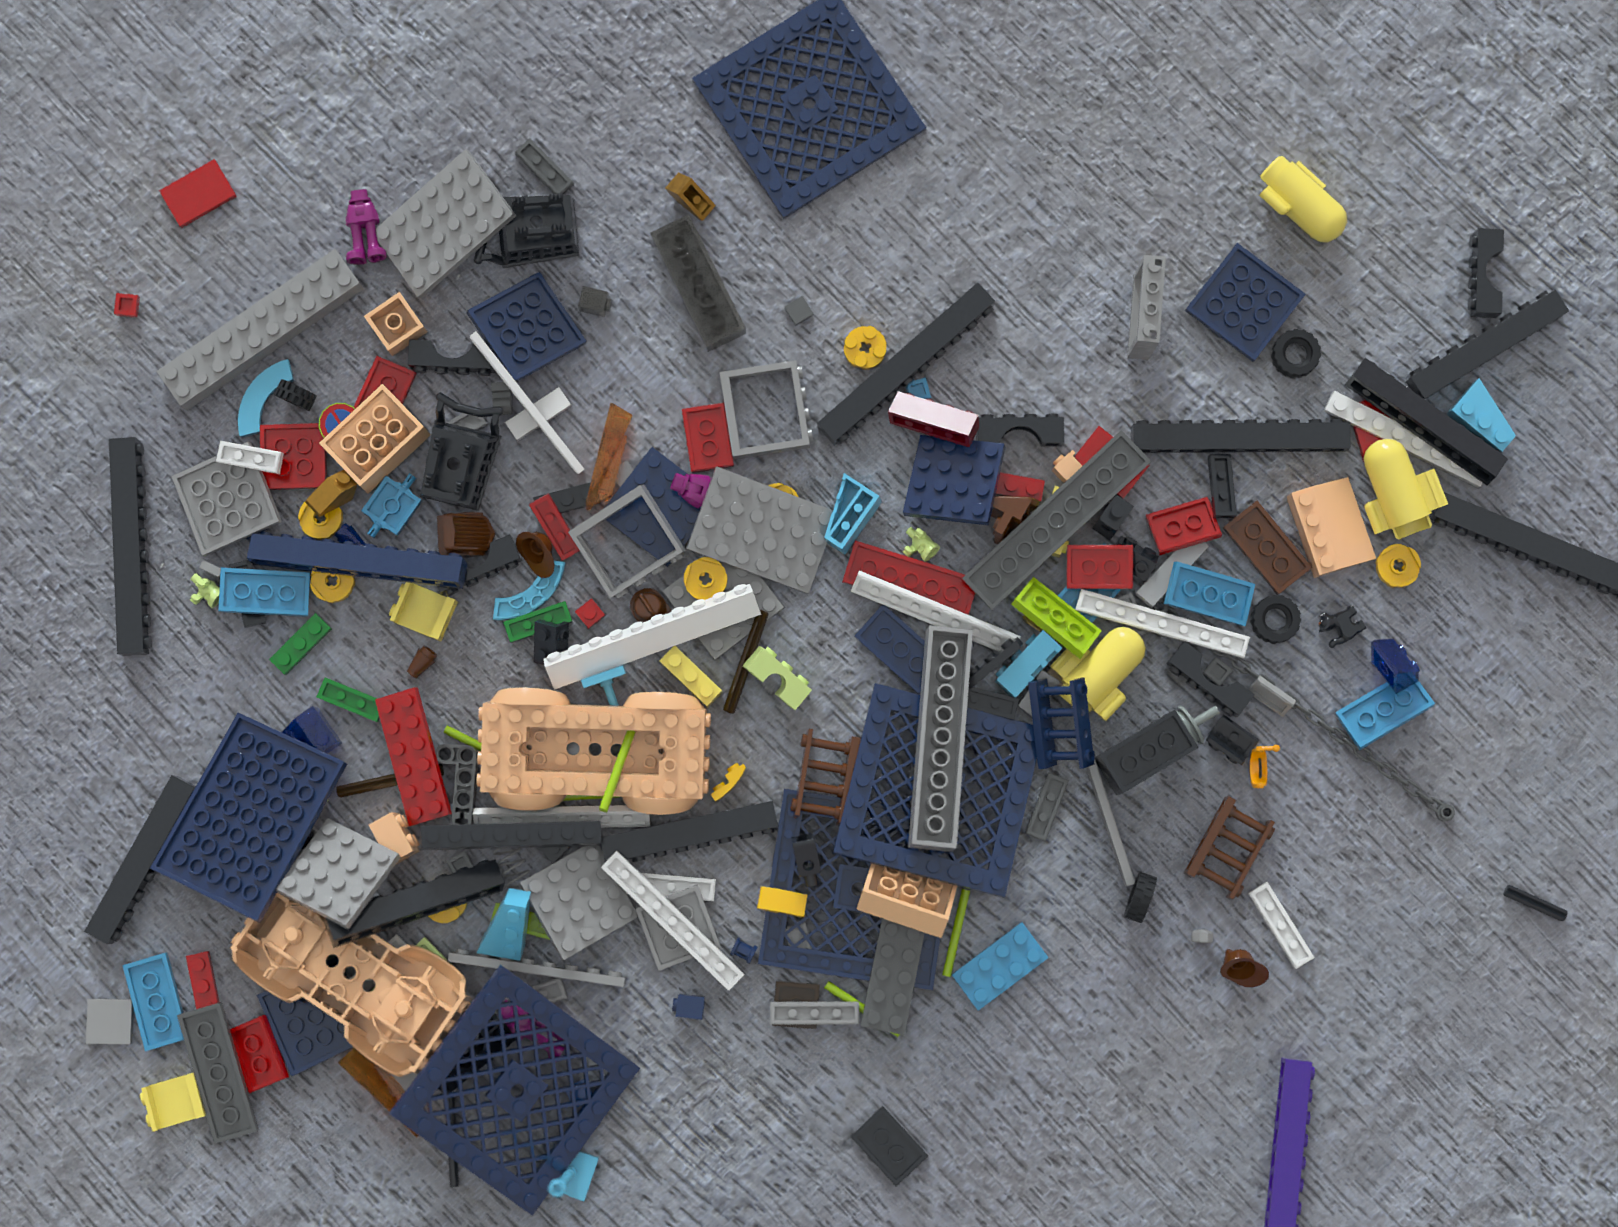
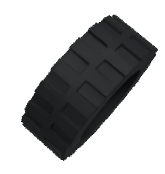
M1288 330L1275 341L1272 347V364L1285 377L1288 376L1294 379L1307 376L1320 362L1321 346L1318 344L1317 338L1312 333L1306 332L1307 330ZM1297 343L1305 348L1307 355L1302 363L1293 364L1288 361L1286 349L1289 345Z
M1272 595L1262 599L1255 605L1253 612H1251L1252 618L1250 622L1253 632L1266 643L1280 644L1294 637L1300 628L1301 613L1297 608L1298 606L1290 598H1286L1283 595ZM1271 609H1279L1286 615V624L1280 630L1269 628L1265 622V616Z
M1139 872L1127 902L1124 918L1138 923L1143 922L1153 897L1157 877Z

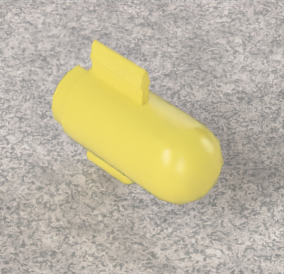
M1278 156L1260 175L1268 187L1259 196L1280 215L1286 214L1312 239L1318 242H1330L1343 233L1347 224V213L1324 190L1326 185L1300 161L1296 164L1293 161L1290 163L1284 156Z
M1382 439L1371 444L1366 450L1363 459L1377 499L1365 504V511L1374 534L1392 529L1395 538L1400 540L1411 534L1431 528L1432 523L1429 514L1434 509L1448 505L1435 469L1416 475L1406 449L1396 440Z
M1126 627L1114 628L1091 651L1087 650L1081 659L1066 649L1050 667L1063 678L1061 680L1063 682L1062 686H1070L1069 681L1085 677V684L1088 690L1089 712L1091 710L1094 711L1106 722L1125 702V694L1117 687L1141 663L1145 656L1146 647L1141 636L1134 630ZM1059 695L1072 706L1071 695Z

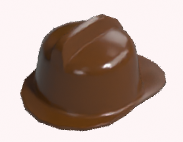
M522 532L518 534L516 538L517 550L531 570L541 578L550 577L555 567L550 539L541 532Z
M651 588L637 591L630 601V609L637 622L643 623L651 620L655 615H665L672 611L662 595Z
M1227 949L1225 951L1223 966L1220 970L1224 978L1244 987H1257L1268 980V969L1255 961L1247 950L1238 949L1233 951Z

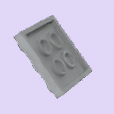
M698 884L665 896L717 948H721ZM642 906L635 908L658 971L694 958Z

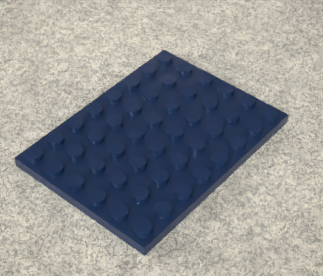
M237 713L150 868L261 923L277 894L276 888L293 865L343 774L347 763L241 713Z

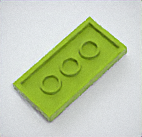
M1034 577L1011 603L1019 612L1033 621L1079 659L1083 657L1102 632V630Z

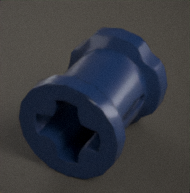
M738 937L730 955H736L750 964L758 946L744 943Z

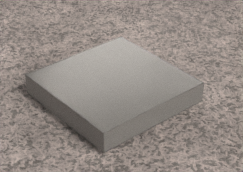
M88 999L86 1044H132L134 1012L132 1000Z

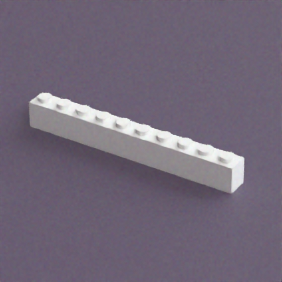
M741 584L734 587L731 591L718 592L712 598L697 600L690 606L677 607L668 614L655 615L646 622H636L624 630H614L602 638L595 637L589 640L588 643L573 645L566 651L560 653L553 652L547 658H544V664L555 690L761 615L750 584Z

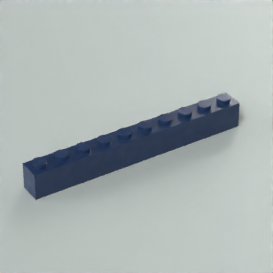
M268 532L252 533L247 559L253 565L463 589L468 565L461 555L449 553V556L441 555L436 551L421 553L419 550L412 548L403 551L393 546H386L385 548H377L373 544L359 546L350 541H344L342 544L336 543L331 539L315 541V539L306 536L298 539L288 534H281V537L273 536V534Z

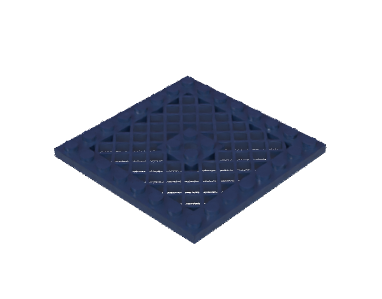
M817 0L692 78L693 83L783 219L926 130L925 124L842 0ZM816 28L815 35L807 34ZM820 28L831 30L830 39L819 37ZM834 32L837 33L841 41L833 39ZM802 39L814 41L812 50L801 48ZM798 40L797 47L790 45L794 41ZM817 42L828 44L826 53L815 51ZM832 45L843 47L841 56L830 54ZM846 48L853 58L844 57ZM781 50L779 58L772 56ZM785 50L796 52L794 61L783 59ZM799 53L810 55L809 64L797 62ZM814 56L825 58L823 67L812 65ZM828 59L840 61L838 70L827 68ZM763 61L761 69L754 67ZM767 61L778 63L776 72L765 70ZM843 62L854 64L853 73L841 71ZM782 64L793 66L791 75L780 73ZM857 66H859L864 75L856 74ZM796 67L807 69L805 78L794 76ZM810 71L822 72L821 79L819 80L816 74L809 78ZM749 72L760 74L758 83L747 81ZM745 73L744 80L736 78ZM825 73L836 75L835 84L824 82ZM764 75L775 77L773 86L762 84ZM840 76L851 79L849 87L838 85ZM778 78L789 80L788 89L777 87ZM854 80L865 81L864 90L853 88ZM793 81L801 83L792 88ZM731 83L742 85L740 94L730 92ZM869 83L876 93L867 91ZM746 86L757 88L755 97L744 95ZM825 88L833 90L832 98ZM761 89L772 91L770 100L759 98ZM775 92L783 94L780 96L782 103L773 101ZM836 92H847V100L835 99ZM851 94L863 96L861 105L850 102ZM866 97L877 99L876 108L864 105ZM731 98L739 99L738 107L735 106ZM811 99L815 102V106L807 109L803 106V102ZM743 100L754 103L752 111L741 109ZM880 100L883 102L887 110L879 109ZM757 103L768 105L767 114L756 112ZM836 105L845 107L843 116L835 114L838 112ZM772 107L782 108V116H771ZM848 108L860 110L858 119L846 117ZM786 110L789 112L793 120L785 119ZM863 111L874 113L872 122L861 120ZM877 114L889 116L887 125L876 123ZM742 115L750 117L749 126ZM892 117H893V119L895 120V123H893V124L891 125V120H892ZM754 118L765 120L763 129L752 127ZM827 119L825 127L817 125ZM830 119L842 121L840 130L829 128ZM769 121L780 123L778 132L767 130ZM845 122L856 124L855 133L843 131ZM783 124L794 126L793 135L782 133ZM860 125L871 127L869 136L858 134ZM798 127L802 133L809 130L807 138L796 136ZM874 128L882 130L873 136ZM813 130L824 132L822 141L811 139ZM754 133L762 134L760 142ZM827 133L839 135L837 144L825 142ZM766 135L777 137L775 146L764 144ZM842 136L853 138L852 147L840 145ZM780 138L791 140L790 149L778 147ZM857 139L865 141L855 147ZM795 141L806 143L804 152L793 150ZM809 144L821 146L819 155L808 153ZM824 147L835 149L834 158L822 156ZM765 150L773 151L772 160ZM839 150L847 152L837 159ZM777 152L788 154L786 163L775 161ZM792 155L803 158L801 167L790 164ZM806 158L817 161L816 170L805 168ZM821 162L830 163L819 170ZM776 167L785 169L783 177ZM788 170L800 172L798 181L787 179ZM803 173L812 174L802 180Z
M875 683L833 853L1004 898L1037 759L1033 725L967 708L965 736L969 743L964 746V750L972 746L977 757L968 761L965 754H963L964 764L962 769L967 767L972 778L964 782L966 774L962 773L961 793L963 789L967 799L960 802L959 814L962 820L958 822V826L965 822L971 833L962 838L958 832L957 845L960 844L966 854L957 859L953 852H947L952 859L949 860L938 857L946 851L935 853L934 850H928L930 854L917 851L919 848H903L896 845L903 840L907 846L909 843V833L906 834L900 824L911 818V812L905 803L912 799V795L903 800L897 789L907 785L910 792L913 793L911 781L914 780V776L908 779L902 768L909 764H912L915 768V757L913 758L907 747L917 743V734L913 726L918 724V719L910 723L906 715L919 718L920 695ZM891 711L897 713L889 718ZM900 716L906 726L897 731L891 721ZM888 725L893 734L884 738ZM909 730L914 740L905 744L899 734ZM969 732L982 736L973 740ZM895 737L901 747L892 752L886 742ZM990 738L1001 740L1002 742L994 745ZM982 739H985L990 747L984 753H981L976 745ZM1006 744L1011 755L1003 759L997 748ZM883 745L888 755L879 759ZM903 750L909 761L900 765L894 755ZM993 752L998 762L989 766L984 756ZM890 758L896 768L887 773L881 763ZM1013 758L1011 770H1009L1005 762ZM980 759L985 770L976 774L971 764ZM1001 765L1006 776L998 780L992 769ZM878 767L883 776L874 780ZM898 771L904 782L895 786L889 776ZM988 772L994 783L985 788L979 777ZM885 779L891 789L881 794L876 784ZM1008 779L1005 791L1000 783ZM975 780L981 791L971 795L966 785ZM996 786L1002 796L993 801L987 790ZM873 788L878 797L869 802L871 790ZM893 792L899 803L889 807L884 797ZM983 793L989 804L980 809L974 798ZM880 800L886 810L876 815L871 805ZM1003 800L1002 809L1000 813L995 804ZM970 801L976 812L967 817L961 806ZM902 806L907 816L898 821L892 810ZM989 807L992 808L997 818L990 822L987 821L982 813ZM868 809L869 813L872 816V819L864 823L866 811ZM888 813L894 824L885 829L879 818ZM978 815L984 825L975 830L969 819ZM999 820L995 834L990 825ZM875 821L881 832L871 837L865 826ZM896 827L902 837L892 842L887 832ZM986 828L992 839L983 844L977 833ZM861 831H863V833L865 834L866 838L860 836V835H861ZM883 835L887 843L877 841L874 839ZM971 836L975 838L979 847L972 851L969 850L964 842ZM994 842L990 855L985 846ZM981 849L987 860L978 865L972 854ZM968 857L973 866L960 863V861ZM989 863L988 870L981 868L982 866Z
M784 789L769 887L794 892L793 890L804 883L806 886L804 878L799 877L797 865L795 866L796 859L791 837L799 836L800 828H802L805 834H809L804 824L812 818L820 826L813 833V836L823 831L829 839L821 847L815 842L817 853L819 852L826 861V863L820 866V869L822 870L829 865L836 875L825 882L820 873H817L823 884L814 891L807 887L810 891L807 899L813 896L820 906L811 913L805 907L807 916L798 923L792 915L765 912L758 964L870 981L874 959L862 956L870 950L875 953L876 949L874 947L877 946V942L872 945L865 935L874 928L879 933L878 925L881 923L882 918L875 923L868 913L863 912L853 920L847 911L862 912L857 910L860 896L853 894L852 886L857 882L862 883L864 886L869 868L853 866L860 860L856 859L850 863L845 856H842L848 865L839 864L837 872L831 862L840 855L836 854L829 860L822 851L830 843L835 845L837 835L832 838L825 828L834 821L837 822V819H831L825 825H822L816 816L833 818V816L800 811V816L793 818L794 812L790 811L792 798L796 799L797 791ZM803 792L802 802L835 808V806H839L840 798ZM875 802L871 805L876 815L886 810L882 803ZM902 806L892 810L898 821L907 816ZM868 809L866 811L864 823L872 819V816L869 813ZM888 813L879 818L883 826L889 827L894 824ZM802 814L811 815L802 821ZM909 819L900 824L903 829L910 830ZM875 821L870 823L875 826L868 831L869 833L878 828ZM898 829L889 834V837L891 838L899 832ZM903 843L900 847H905L907 844ZM921 849L919 852L923 853L927 849ZM947 851L938 856L951 860ZM807 860V863L811 865V861ZM795 871L801 881L792 887ZM837 878L834 894L828 884ZM826 887L832 897L822 904L816 893ZM832 900H834L833 908L841 909L833 916L824 907ZM823 909L829 919L819 926L812 915ZM844 912L851 922L841 929L834 918ZM788 915L795 925L785 931ZM866 915L872 926L862 932L856 922ZM810 918L817 928L806 935L800 924ZM832 921L838 932L828 938L821 928ZM854 925L860 935L850 942L843 931ZM797 927L804 938L794 944L787 934ZM819 930L826 941L815 947L809 937ZM924 933L914 988L933 990L940 944L939 937ZM841 934L848 944L837 951L831 940ZM784 937L791 946L783 945ZM863 937L869 948L859 954L852 944ZM807 940L813 949L799 948L797 946ZM828 943L835 953L819 951V949ZM851 947L857 956L840 953Z
M500 964L389 1114L533 1216L549 1194L550 1183L555 1179H560L634 1078L640 1067ZM506 997H507L509 1000H511V1001L503 1002ZM512 1006L513 1017L502 1018L501 1008ZM517 1006L528 1014L518 1015ZM497 1010L498 1019L489 1021V1019ZM534 1018L546 1027L535 1028ZM530 1019L531 1029L520 1031L519 1020ZM514 1022L515 1032L504 1034L503 1023ZM498 1024L499 1035L488 1037L487 1026ZM483 1029L484 1038L475 1039ZM552 1031L561 1037L562 1040L553 1041ZM547 1032L548 1042L537 1044L536 1033ZM531 1034L533 1045L522 1047L520 1036ZM516 1037L517 1048L506 1050L505 1039ZM500 1040L501 1051L490 1052L489 1042ZM485 1043L486 1053L474 1055L473 1045ZM564 1044L565 1055L555 1056L553 1046ZM569 1044L580 1052L570 1054ZM549 1047L550 1058L539 1059L538 1049ZM469 1048L470 1056L461 1058ZM533 1050L534 1061L523 1062L522 1052ZM518 1053L519 1063L514 1059H511L509 1063L507 1062L508 1054ZM502 1056L503 1066L492 1068L491 1058ZM586 1056L597 1065L587 1066ZM581 1057L582 1067L572 1069L571 1059ZM486 1059L488 1069L476 1071L475 1060ZM566 1060L567 1070L556 1072L555 1062ZM471 1061L472 1072L461 1074L459 1063ZM551 1063L552 1073L541 1075L540 1065ZM455 1066L456 1075L448 1076ZM535 1066L536 1075L525 1067ZM603 1069L608 1072V1073L605 1075V1077H604V1071H603ZM598 1070L600 1080L589 1082L588 1071ZM501 1072L494 1082L493 1073ZM583 1073L584 1083L574 1085L573 1074ZM488 1074L489 1085L478 1087L477 1076ZM568 1075L569 1086L558 1088L557 1077ZM473 1077L474 1088L462 1090L461 1079ZM552 1078L554 1089L545 1090L548 1084L543 1080ZM457 1080L458 1091L446 1092L445 1082ZM517 1084L521 1085V1094L518 1096L511 1095V1088ZM441 1085L442 1094L433 1095ZM597 1086V1088L591 1094L590 1087ZM585 1088L586 1098L576 1100L574 1090ZM487 1091L485 1096L490 1101L480 1102L479 1092ZM570 1091L571 1101L560 1103L559 1093ZM475 1093L476 1103L464 1105L463 1095ZM554 1094L555 1104L545 1106L544 1096ZM459 1096L460 1106L448 1108L447 1098ZM443 1099L444 1109L433 1111L431 1101ZM539 1099L540 1107L532 1108ZM426 1104L428 1107V1112L423 1109ZM584 1104L577 1114L576 1105ZM497 1105L507 1113L498 1115ZM492 1106L493 1116L482 1118L481 1108ZM572 1107L573 1117L562 1118L561 1108ZM476 1109L478 1119L466 1121L465 1111ZM556 1109L557 1120L546 1121L545 1111ZM461 1112L462 1122L450 1124L449 1114ZM541 1112L542 1123L531 1124L530 1114ZM445 1115L446 1125L434 1116ZM510 1118L511 1128L500 1130L499 1120ZM514 1118L520 1122L526 1118V1126L515 1128ZM494 1121L495 1132L484 1134L483 1123ZM570 1123L566 1130L563 1131V1124ZM478 1124L479 1135L468 1137L467 1126ZM558 1125L559 1135L548 1137L547 1127ZM463 1127L464 1137L455 1132L453 1129ZM543 1128L544 1138L533 1140L532 1130ZM527 1131L528 1141L517 1143L516 1133ZM512 1134L513 1144L502 1146L500 1136ZM496 1137L497 1147L486 1149L485 1139ZM480 1140L481 1149L476 1147L471 1142ZM557 1141L550 1150L549 1142ZM544 1144L545 1154L535 1155L534 1145ZM529 1147L530 1157L519 1159L518 1148ZM513 1150L515 1160L503 1162L502 1152ZM498 1153L499 1162L488 1154ZM543 1160L539 1167L536 1169L535 1161ZM531 1162L532 1172L521 1174L520 1164ZM515 1165L516 1174L506 1167Z

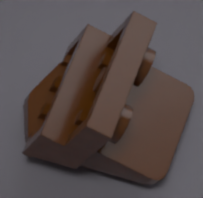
M995 496L991 517L996 519L993 525L995 543L999 544L1012 529L1017 528L1038 507L1040 501L1032 497Z
M482 512L448 513L437 516L438 550L441 555L449 556V553H455L465 558L486 555L485 551L489 550L490 542H493L496 533L489 519Z

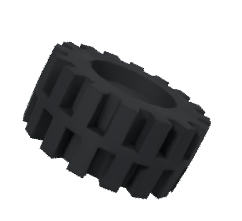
M281 379L274 393L280 399L307 411L311 410L317 395L283 379Z

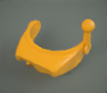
M1279 745L1256 746V749H1252L1249 771L1253 788H1264L1267 785L1266 751L1278 752L1280 750ZM1259 758H1261L1262 764L1261 778H1259Z

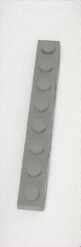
M456 949L455 952H450L448 962L497 969L501 964L510 971L624 987L626 984V977H622V972L617 971L601 974L600 969L587 967V971H580L578 966L565 964V968L556 967V963L543 961V965L534 964L535 960L521 958V962L501 957L499 959L490 958V955L479 953L477 955H470L469 950Z

